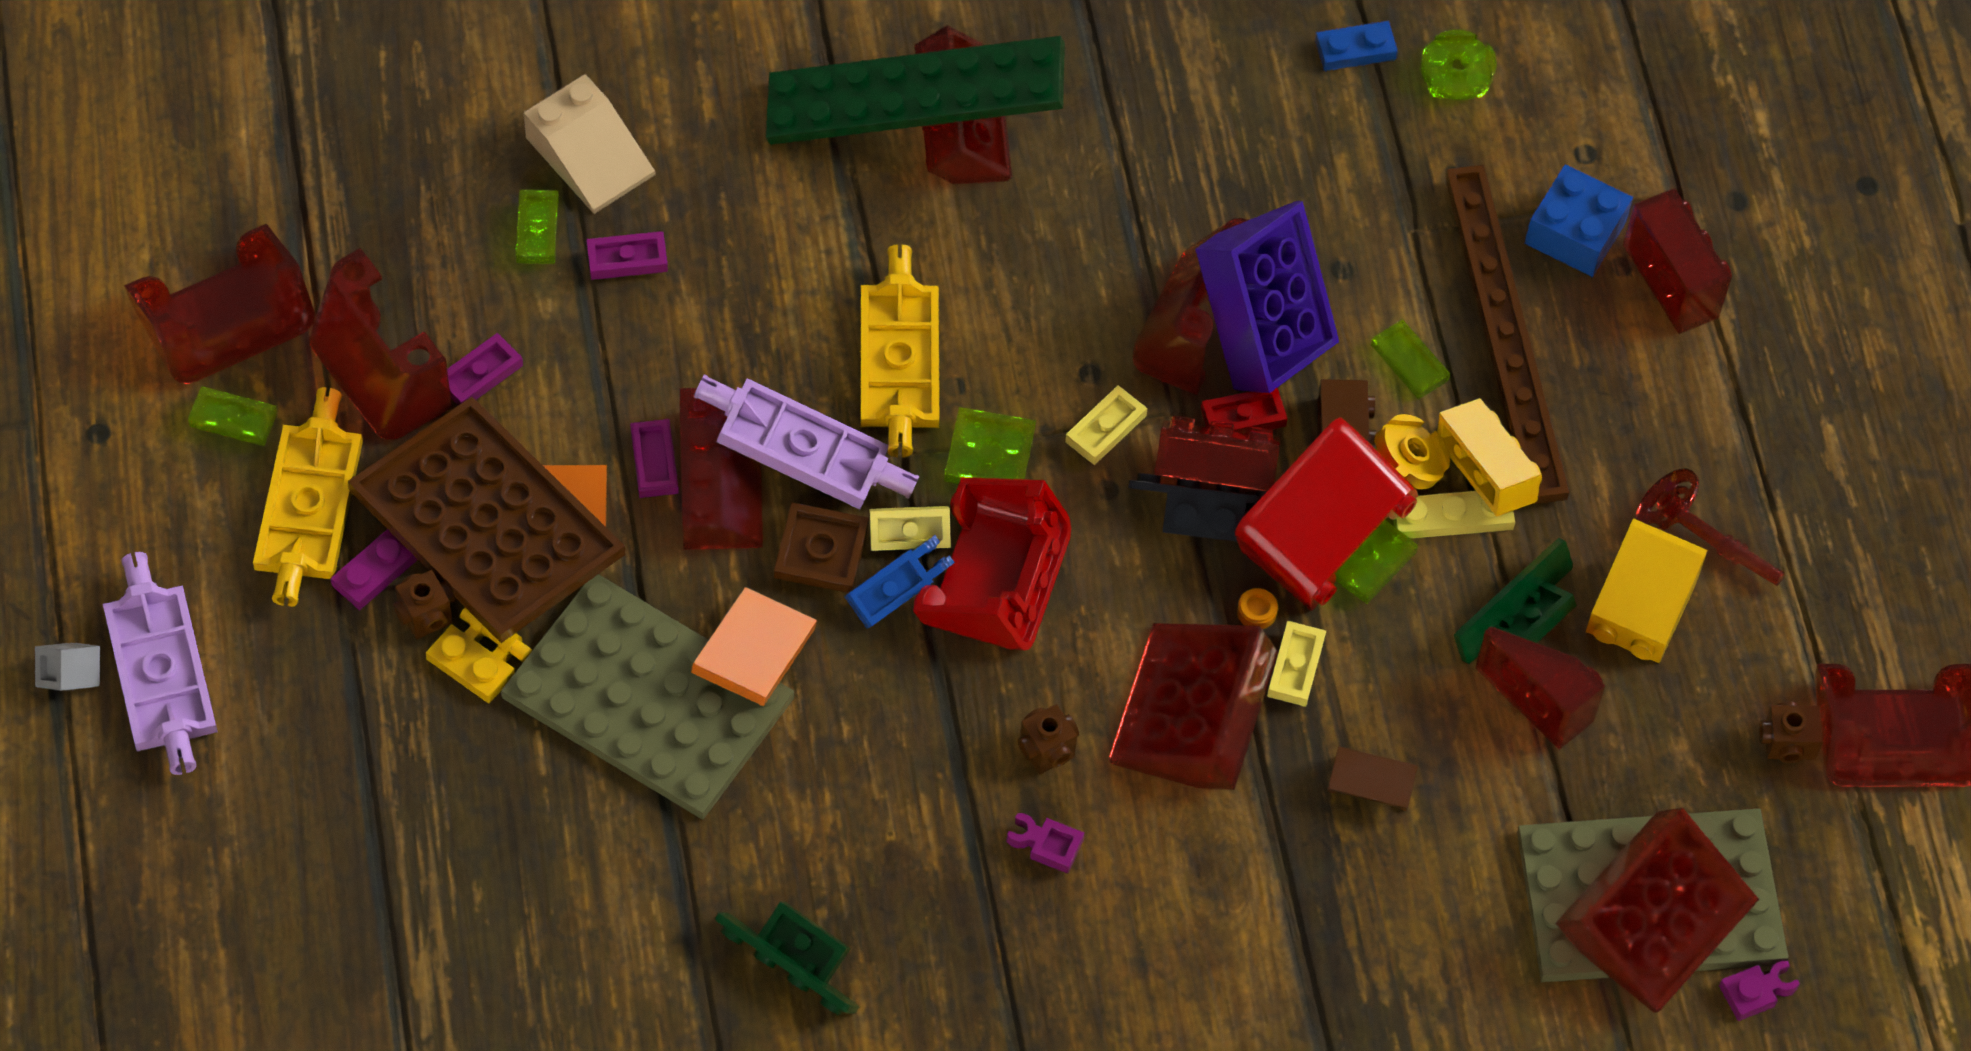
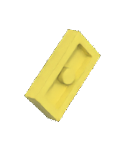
M1118 385L1066 434L1065 442L1095 465L1146 417L1147 408Z
M949 506L869 509L871 551L915 549L934 535L940 541L936 548H951Z
M1287 621L1267 697L1307 706L1326 630Z

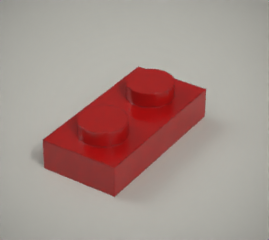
M1278 387L1270 393L1244 392L1202 401L1201 412L1211 442L1287 426L1288 418Z

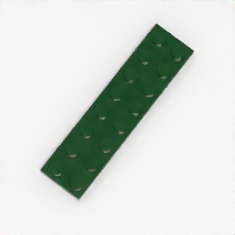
M1061 36L769 72L765 137L769 144L773 145L1063 109L1065 43Z

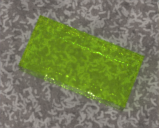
M1403 319L1372 338L1371 346L1418 400L1449 381V371Z

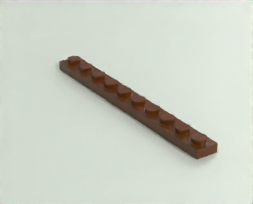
M1484 164L1447 169L1445 179L1511 436L1518 440L1521 450L1529 460L1538 465L1542 475L1538 500L1530 505L1568 500L1570 492Z

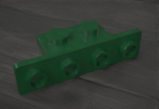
M1561 538L1556 539L1454 634V639L1463 662L1470 664L1494 641L1525 655L1577 606L1573 594L1555 586L1573 568V562L1565 540Z
M779 902L759 934L729 913L718 912L714 920L723 926L720 932L739 945L743 941L756 949L753 954L754 957L771 968L779 965L789 973L786 979L797 988L805 992L811 988L822 996L819 1002L831 1012L839 1016L842 1012L856 1014L860 1008L857 1003L828 984L851 948L786 902Z

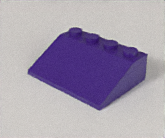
M1303 201L1292 202L1223 230L1195 249L1234 390L1270 393L1339 342Z

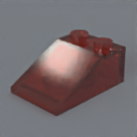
M1489 627L1484 633L1475 668L1559 750L1594 722L1606 686L1596 670L1589 666L1586 667L1576 657L1494 627Z

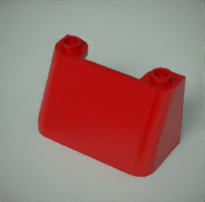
M1339 417L1324 429L1246 513L1237 525L1235 536L1242 553L1312 611L1318 604L1323 606L1334 596L1337 587L1334 585L1336 581L1335 573L1387 517L1391 520L1398 516L1403 519L1411 513L1417 504L1418 492L1355 428Z
M961 477L956 493L953 494L950 502L951 512L962 527L951 557L955 563L947 568L940 588L937 585H925L915 597L913 612L923 624L1010 650H1029L1035 641L1070 541V518L1045 480Z

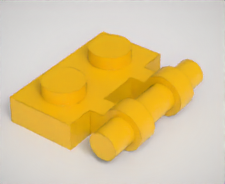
M464 608L460 614V619L468 623L470 627L465 632H462L451 624L426 651V658L430 663L490 704L515 674L514 668L506 662L512 655L524 662L532 652V649L522 642V637L517 633L503 643H500ZM484 636L498 645L493 652L478 643Z

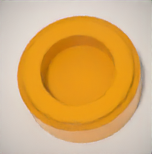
M1253 588L1247 590L1241 595L1238 602V618L1244 626L1250 629H1266L1276 619L1278 602L1275 596L1265 589Z

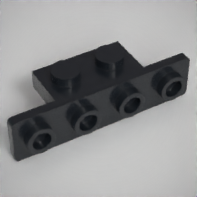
M1138 473L1137 480L1129 479L1128 488L1167 493L1163 532L1237 541L1235 530L1241 519L1245 516L1246 503L1256 504L1269 490L1268 488L1256 487L1255 495L1239 493L1240 485L1216 482V490L1200 488L1201 480L1177 478L1176 485L1161 483V475Z

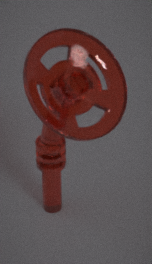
M1682 468L1666 474L1642 498L1635 514L1636 520L1648 525L1656 523L1660 527L1655 528L1665 531L1674 524L1680 523L1716 548L1719 556L1724 555V559L1728 561L1732 559V564L1738 565L1740 563L1775 586H1778L1783 580L1785 573L1750 552L1748 545L1745 543L1740 545L1741 541L1738 539L1733 541V536L1730 534L1724 536L1690 512V507L1699 490V478L1692 470ZM1689 482L1691 487L1688 489L1686 486H1679V484ZM1685 494L1682 499L1679 497V495ZM1656 504L1657 511H1652L1654 505Z

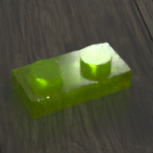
M520 190L516 263L555 264L559 206L558 191Z
M201 386L189 414L188 422L189 427L265 446L278 413L276 405Z

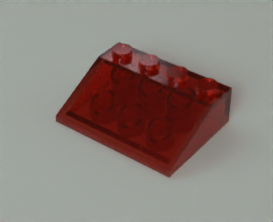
M1153 623L1108 761L1116 766L1195 788L1235 790L1278 651L1260 626Z
M1682 807L1656 812L1559 918L1556 924L1583 956L1652 1012L1659 1013L1759 901V898Z

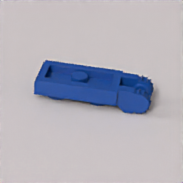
M936 535L913 551L911 549L906 551L844 596L866 629L911 599L925 585L933 583V578L955 563L949 555L938 560L927 571L921 565L918 558L930 553L940 543Z

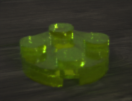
M1447 30L1436 35L1435 40L1426 45L1422 53L1420 70L1425 83L1429 86L1430 93L1434 97L1467 100L1486 95L1490 84L1494 80L1497 59L1493 48L1488 43L1485 46L1481 41L1477 40L1476 34L1466 30ZM1454 60H1460L1462 65L1468 67L1458 70L1451 67V65H1453Z

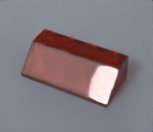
M946 25L915 44L914 47L915 54L982 46L984 44ZM1006 116L922 126L926 154L925 162L928 172L952 184L1001 182L1012 179Z
M679 388L683 549L763 548L761 463L716 442L727 419L725 411L698 398H693L697 388Z

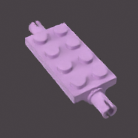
M704 374L693 398H698L725 411L727 419L716 442L859 510L871 485L876 486L878 483L909 499L919 479L918 475H914L887 462L888 458L885 457L888 448L887 444L748 378L742 388L737 387L734 390Z
M135 552L138 567H134L131 554L125 555L121 560L128 584L126 594L118 601L103 604L136 750L141 751L165 745L171 774L181 775L180 759L184 761L186 773L196 768L189 739L217 733L216 723L183 585L169 589L158 587L156 583L152 582L146 553Z

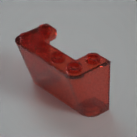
M359 248L338 260L331 269L309 336V344L373 431L379 437L387 440L398 439L452 408L447 363L445 357L425 331L390 351L376 332L381 324V314L377 305L371 299L370 286L382 280V275L362 249ZM423 349L430 354V358L425 364L414 365L407 360L408 354L413 350Z

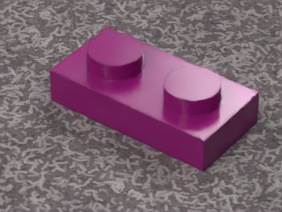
M663 231L586 239L591 280L668 272Z
M497 332L438 375L437 384L459 406L470 397H473L475 400L479 399L523 366V358Z
M387 529L331 577V584L358 610H361L418 559Z

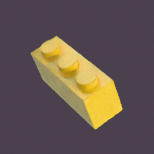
M1481 398L1439 413L1437 433L1444 440L1450 458L1496 517L1537 502L1539 486L1542 482V475L1538 465L1529 460L1521 450L1518 440L1514 436L1509 435L1501 425L1498 415L1494 411H1490Z

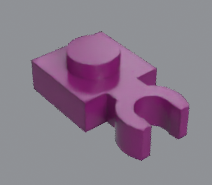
M1017 813L1015 825L1023 827L1026 833L1019 835L1009 831L1006 842L1014 848L1031 847L1030 859L1068 874L1083 843L1085 833L1049 818H1046L1043 827L1035 825L1034 820L1029 815Z
M1780 961L1774 964L1770 973L1766 975L1763 974L1759 965L1721 980L1719 987L1738 1021L1775 1007L1778 1001L1775 994L1786 997L1797 991L1800 984L1798 979L1785 983L1778 977V975L1787 972L1790 966L1788 961Z

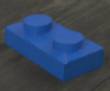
M1389 21L1316 32L1315 42L1324 71L1397 59L1398 50Z

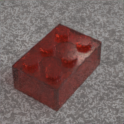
M1673 188L1635 203L1623 246L1678 334L1718 319L1729 289L1732 273L1727 262L1723 259L1720 260L1713 249L1712 240L1708 232L1704 229L1701 230L1697 224L1688 201L1682 200L1676 189Z
M1172 415L1171 421L1163 420L1154 475L1260 491H1268L1274 484L1280 438L1273 437V430L1250 427L1249 433L1234 431V424L1220 421H1211L1210 427L1194 425L1195 418Z

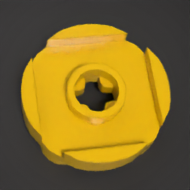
M1407 414L1396 415L1376 433L1374 437L1376 449L1414 488L1429 489L1444 476V472L1449 468L1450 455L1447 446L1436 431L1430 434L1421 427L1425 422L1420 418Z

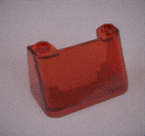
M1236 218L1228 221L1182 253L1134 344L1132 358L1138 370L1195 395L1198 394L1205 381L1206 372L1203 371L1206 345L1213 331V321L1207 312L1200 309L1207 290L1195 249L1217 233L1248 221V219Z
M267 223L246 232L238 240L236 254L240 264L170 294L164 282L155 276L142 277L124 285L130 303L166 368L176 381L184 384L199 381L296 338L312 327L315 320V311L299 264Z
M1817 664L1815 690L1817 706H1820L1823 761L1827 778L1831 783L1843 787L1971 786V664H1952L1942 668L1935 676L1932 690H1855V676L1849 667L1842 664Z

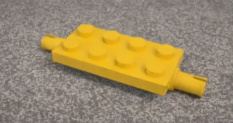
M892 245L887 250L888 275L884 281L878 285H861V427H888V454L892 457H898V444L901 443L902 457H908L913 453L912 427L939 428L938 286H923L915 281V278L911 275L912 248L908 245H902L901 258H898V245Z
M326 387L317 389L313 416L301 426L283 425L253 565L254 570L278 573L272 600L274 603L284 606L286 597L289 598L287 604L289 607L297 605L302 576L331 579L336 572L352 496L348 489V481L356 476L363 440L362 434L345 432L335 422L342 394L333 388H330L328 397L325 396Z

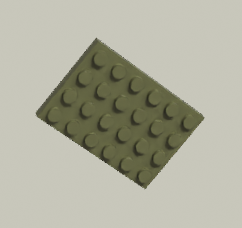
M598 574L585 583L501 690L502 699L704 820L793 701L794 690L779 683L766 704L761 706L691 673L694 661L709 640Z
M1761 808L1519 825L1517 836L1541 982L1746 968L1757 965L1759 967L1773 966L1780 961H1788L1789 957Z

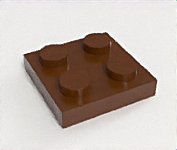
M791 502L774 568V578L849 593L854 588L869 528V517Z

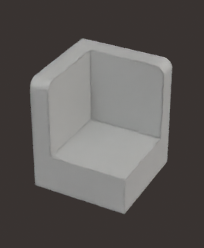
M82 643L35 646V687L63 691L98 687L100 685V646Z

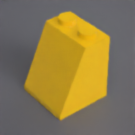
M1633 518L1592 610L1586 632L1592 634L1600 642L1615 644L1629 650L1637 658L1660 663L1695 588L1708 550Z

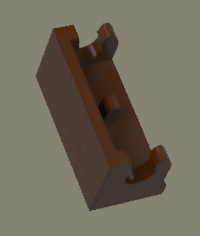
M1338 746L1327 792L1347 794L1399 807V810L1407 811L1418 765Z

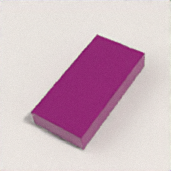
M670 420L630 423L639 498L679 494Z

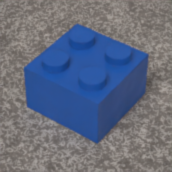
M1565 164L1532 216L1525 244L1593 277L1627 222L1633 197Z

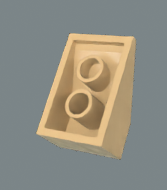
M586 74L524 112L526 139L593 214L655 175L654 168L608 98Z

